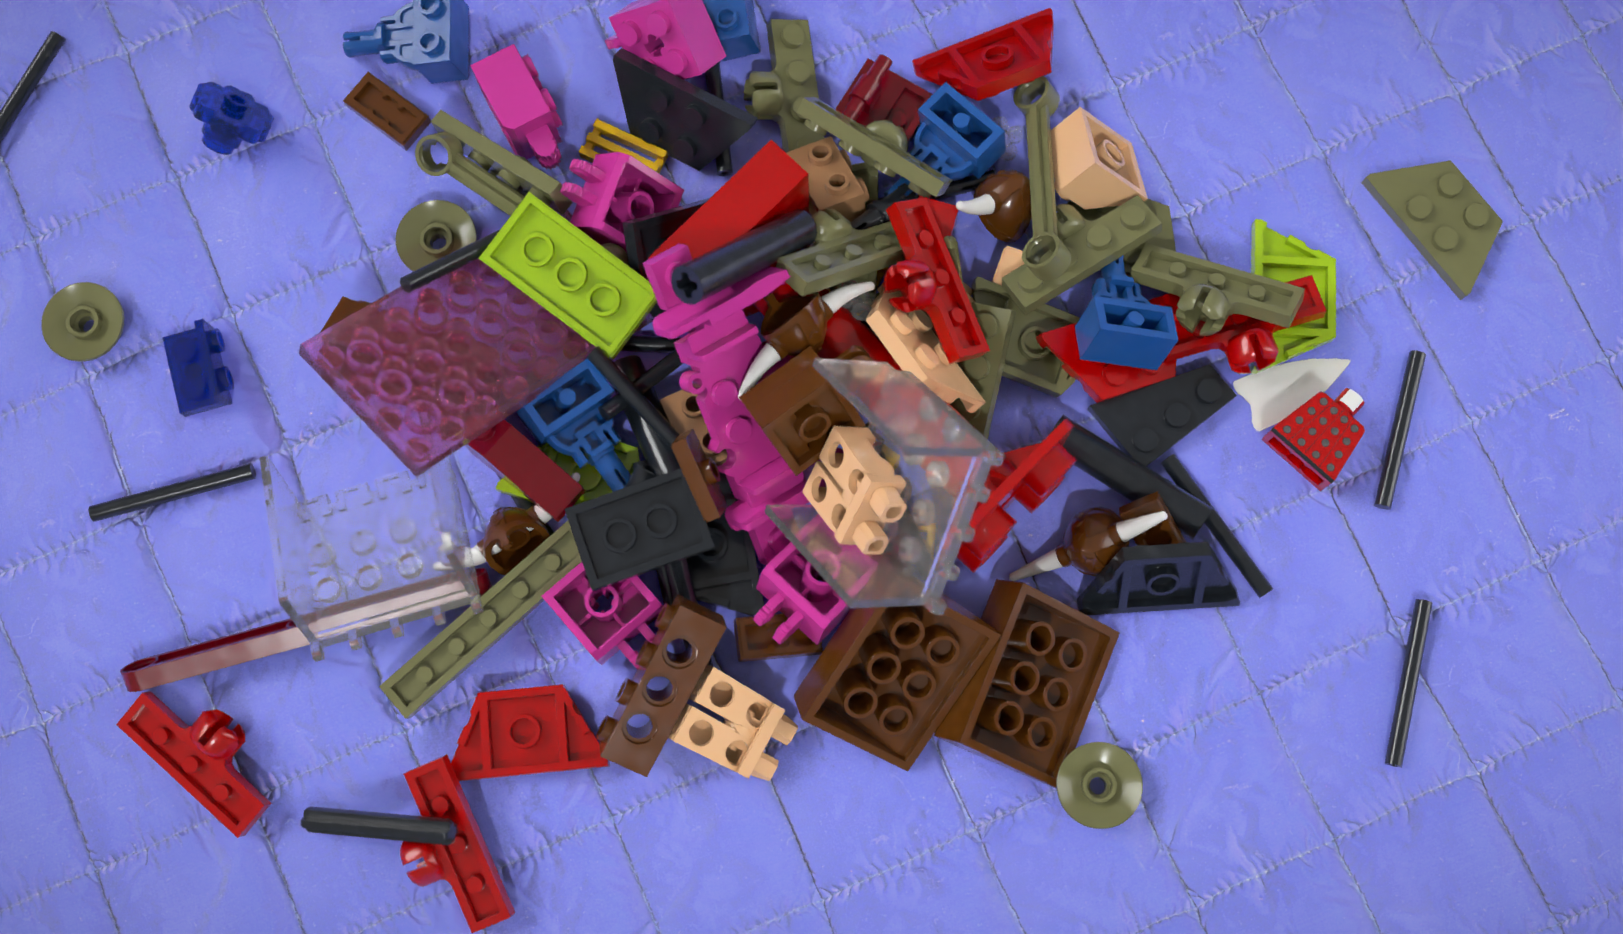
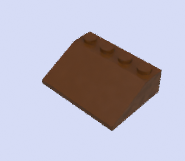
M884 558L794 694L800 716L803 721L905 771H909L1001 637V634L998 630L920 577Z
M996 579L981 620L998 630L1001 637L937 728L934 736L970 753L1056 788L1058 770L1066 756L1077 746L1120 632L1024 582Z

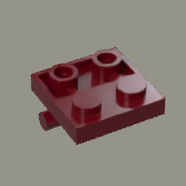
M879 54L875 62L868 58L836 110L864 126L877 120H890L895 126L903 128L909 145L920 127L918 109L933 94L890 71L889 68L893 62L889 57Z

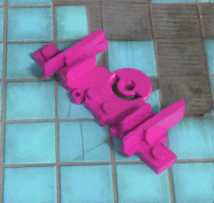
M677 244L642 263L660 309L666 310L654 318L652 323L656 335L669 339L677 338L693 328L696 329L674 342L681 362L690 365L692 371L688 370L682 373L679 384L682 390L698 394L696 401L711 436L708 450L715 453H720L724 449L727 450L726 461L722 465L717 466L719 472L726 475L733 495L738 500L726 508L725 517L730 528L735 531L741 529L748 531L760 563L767 566L774 557L798 536L790 514L809 503V500L802 491L816 462L796 476L743 402L738 399L741 385L749 367L761 349L766 345V341L761 342L757 334L759 332L757 326L748 322L742 309L764 298L778 286L784 285L790 276L785 269L768 266L697 304L688 305L676 296L671 284L673 270L692 260L688 246ZM787 355L782 361H778L759 379L758 383L795 356ZM837 447L835 453H844V452H843V449ZM824 479L820 481L819 487H827Z

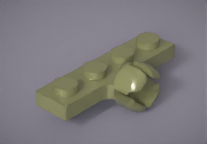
M770 19L766 28L772 71H753L745 81L744 100L752 101V105H745V110L747 113L757 117V120H773L778 123L782 147L787 153L822 140L824 135L805 126L806 118L796 113L803 98L816 97L819 99L808 20Z
M816 97L803 98L796 113L806 118L805 126L821 135H826L828 131L841 139L838 144L841 148L853 155L861 156L868 166L876 168L890 177H895L897 173L909 180L908 187L920 196L930 198L931 194L935 197L943 195L952 179L907 153L908 140L903 128L895 126L890 120H877L864 126Z
M442 110L431 120L437 132H449L458 138L463 147V153L468 159L489 171V173L522 195L526 196L530 192L562 215L573 203L560 193L562 184L534 167L526 158L514 155Z
M1138 195L1094 221L1084 219L1072 205L1059 204L1056 206V210L1062 217L1059 220L1057 219L1058 237L1071 252V262L1067 270L1054 280L1043 281L1038 279L1024 264L1002 278V287L1024 315H1027L1162 231V222ZM1051 250L1041 257L1038 264L1047 261L1052 256Z
M825 208L824 211L819 210L812 215L817 227L815 242L805 247L804 250L778 258L776 268L787 270L790 278L785 282L803 297L897 264L898 261L905 260V255L891 221L865 230H857L852 228L850 221L835 209Z
M1146 243L1131 269V277L1134 278V283L1181 297L1176 305L1178 306L1176 317L1181 326L1191 333L1195 331L1200 320L1204 321L1205 324L1200 331V336L1212 335L1221 330L1228 316L1232 314H1242L1289 328L1304 299L1305 288Z
M972 302V308L990 351L981 357L958 362L957 364L986 403L975 413L967 412L960 398H957L950 405L988 439L1016 311Z

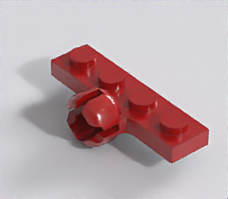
M927 198L895 202L886 209V212L905 255V260L898 261L896 265L889 267L885 274V293L901 291L902 295L890 298L888 300L895 309L905 313L917 310L927 312L949 364L981 357L990 351Z
M1312 275L1285 282L1305 288L1303 302L1290 327L1324 318L1327 310ZM1173 314L1178 342L1165 358V362L1211 349H1220L1226 354L1232 371L1238 374H1249L1251 371L1248 364L1252 362L1257 371L1275 362L1279 349L1273 333L1286 329V327L1242 314H1232L1228 316L1221 330L1212 335L1200 336V331L1205 324L1204 321L1200 320L1195 331L1191 333L1181 326L1176 314Z
M151 691L142 692L116 725L237 838L245 836L271 805V802L235 770L232 764L233 756L245 743L246 736L242 726L238 723L233 730L228 729L227 727L231 724L233 718L217 709L203 711L197 720L189 726Z
M446 754L405 772V779L421 816L449 818L458 826L455 841L450 845L403 841L400 846V856L403 865L419 858H424V861L416 864L417 868L406 872L407 876L414 884L421 887L439 880H447L454 890L472 933L511 918L515 914V910L448 755Z

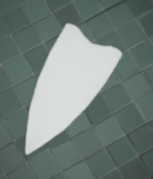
M1307 359L1287 362L1257 374L1252 373L1235 380L1233 386L1236 392L1250 404L1253 427L1256 431L1260 432L1281 422L1320 391L1325 392L1343 373L1351 360Z

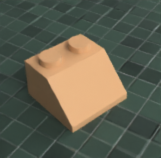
M1079 107L1051 130L1054 186L1061 198L1066 201L1071 200L1083 209L1120 206L1137 195L1143 201L1148 199L1132 143L1096 117Z

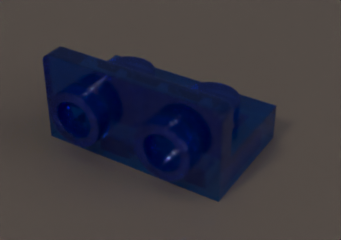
M203 318L194 321L195 329L162 337L179 413L184 417L233 404L229 390L234 389V381L229 368L223 365L221 352H225L223 336L218 328L212 327Z

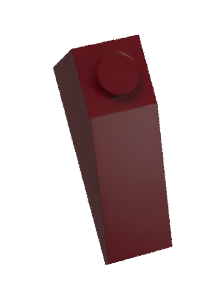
M484 403L455 433L476 458L557 522L566 514L564 509L573 506L586 492L578 482Z

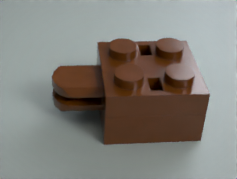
M809 346L739 398L797 476L820 459L819 455L833 426H866L850 399L878 379L879 368L861 346H851L826 365L812 347Z

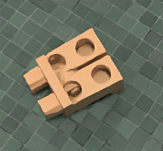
M833 426L819 455L821 461H816L802 493L835 533L834 537L840 545H856L863 554H882L889 543V539L883 531L885 524L895 523L901 519L907 508V505L900 496L907 483L901 475H894L893 467L888 461L880 457L873 448L876 438L869 428ZM839 444H841L844 453H835ZM822 479L825 480L827 487H819Z
M707 664L689 699L725 718L723 723L686 703L668 738L748 779L752 775L770 781L778 767L779 761L763 751L771 737L788 745L798 730V725L784 715L785 709L772 703L717 668Z

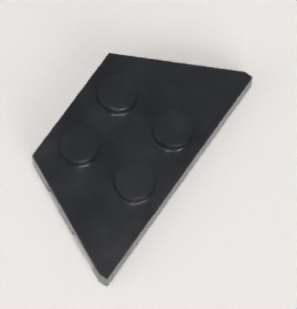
M623 48L614 54L613 63L630 134L666 150L667 155L698 171L736 142L757 122V117Z
M719 472L720 481L718 484L727 505L730 506L738 500L733 495L726 475ZM724 511L721 517L707 522L716 548L687 558L696 599L755 616L764 606L763 595L756 589L759 573L754 546L748 531L743 529L735 531L730 528Z
M1181 542L1178 544L1122 547L1077 598L1078 611L1085 615L1240 605L1235 585L1208 542Z

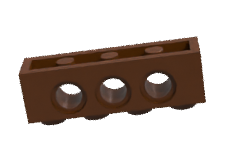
M678 594L672 605L666 603L661 609L655 626L659 628L652 643L645 641L635 662L639 667L633 679L626 678L622 683L616 696V702L619 705L613 717L605 716L596 735V739L600 740L601 757L645 777L650 773L727 628L722 615ZM675 639H685L689 642L688 648L682 653L674 654L667 650L668 644ZM662 676L670 681L663 690L654 691L647 687L648 682L654 677ZM636 714H644L650 718L649 722L642 727H632L627 723Z

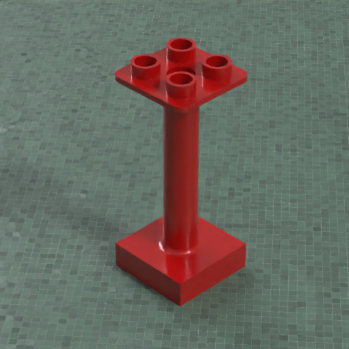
M771 139L652 253L648 259L677 244L687 245L691 257L694 259L792 210L802 209L809 213L808 173ZM777 262L770 265V267L776 268ZM786 282L771 292L777 300L799 294ZM823 289L818 291V293L822 297L829 293V291ZM763 298L752 304L765 316L769 306ZM843 305L827 321L824 343L817 355L826 365L851 346L857 345L865 349L870 358L876 362L879 368L878 379L852 399L958 498L949 538L944 544L936 564L945 572L959 559L974 573L1008 538L1007 534L1016 525L1017 521L1005 511L1016 499L1032 514L1066 478L1064 475L1077 461L1063 447L1074 425L1066 418L1043 442L1001 453L949 403L939 399L934 394H927L916 389L881 340ZM693 328V329L689 330L688 333H691V332L695 331L696 329Z

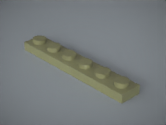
M569 521L565 522L379 686L405 719L412 718L544 601L541 596L582 562Z

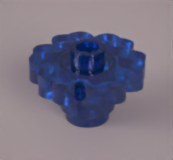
M215 82L199 83L189 104L194 117L204 122L201 129L203 144L219 154H231L234 149L240 147L242 140L251 144L264 142L274 121V117L270 114L269 109L260 103H256L254 97L249 93L241 91L234 86L222 87Z

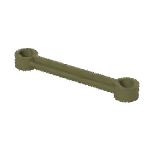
M1042 76L1030 83L1019 85L1014 93V103L1026 117L1033 237L1026 243L1023 249L1022 260L1038 279L1050 281L1060 277L1067 270L1071 262V252L1059 239L1057 230L1050 116L1058 108L1060 96L1048 79ZM1041 94V97L1036 102L1030 104L1034 98ZM1051 250L1052 256L1047 261L1038 264L1041 257Z
M438 132L424 136L416 145L415 158L417 164L426 174L440 176L447 173L510 216L525 197L465 157L460 141L449 132ZM440 141L445 146L448 152L447 164L440 162L437 165L431 156V145H436ZM614 243L601 245L629 266L627 253L621 246Z

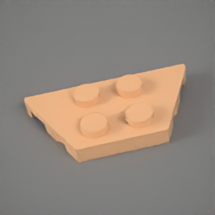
M883 282L877 289L880 294L873 300L872 310L868 313L866 322L916 389L927 394H934L939 399L950 404L957 398H960L966 411L975 413L986 402L957 363L949 364L940 340L931 329L933 325L929 317L922 310L905 313L895 309L888 300L902 296L901 291L885 293Z

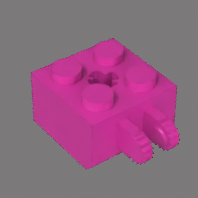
M636 0L608 17L616 33L605 40L609 50L622 46L623 49L683 80L703 74L726 57L703 0Z
M512 44L470 65L484 98L515 155L526 159L535 156L542 168L545 167L546 170L559 166L562 156L557 144L562 141L557 128L563 124L556 111L557 107L547 88H543L538 78L539 74L529 55L521 57L515 45Z
M622 152L596 154L592 165L587 161L572 159L569 169L585 180V184L582 188L577 184L565 182L560 190L562 195L577 204L570 223L598 244L614 243L621 246L626 253L622 222L678 207L684 193V189L631 155Z
M820 515L767 564L761 572L756 587L769 600L753 618L759 626L769 622L779 610L788 618L786 622H783L776 629L773 639L779 645L787 640L798 628L818 645L845 619L878 569L863 559L861 552L854 545H840L834 537L835 533Z
M582 562L541 596L598 663L603 665L615 653L621 650L636 669L639 667V665L635 664L638 652L634 651L628 642L641 632L646 641L652 643L655 634L648 625L658 617L663 608V605L638 576L592 591ZM602 595L609 599V596L613 595L612 608L607 612L601 610V613L596 612L600 606L597 599Z

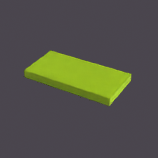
M530 192L527 193L478 258L595 347L599 346L613 360L657 303L648 280Z

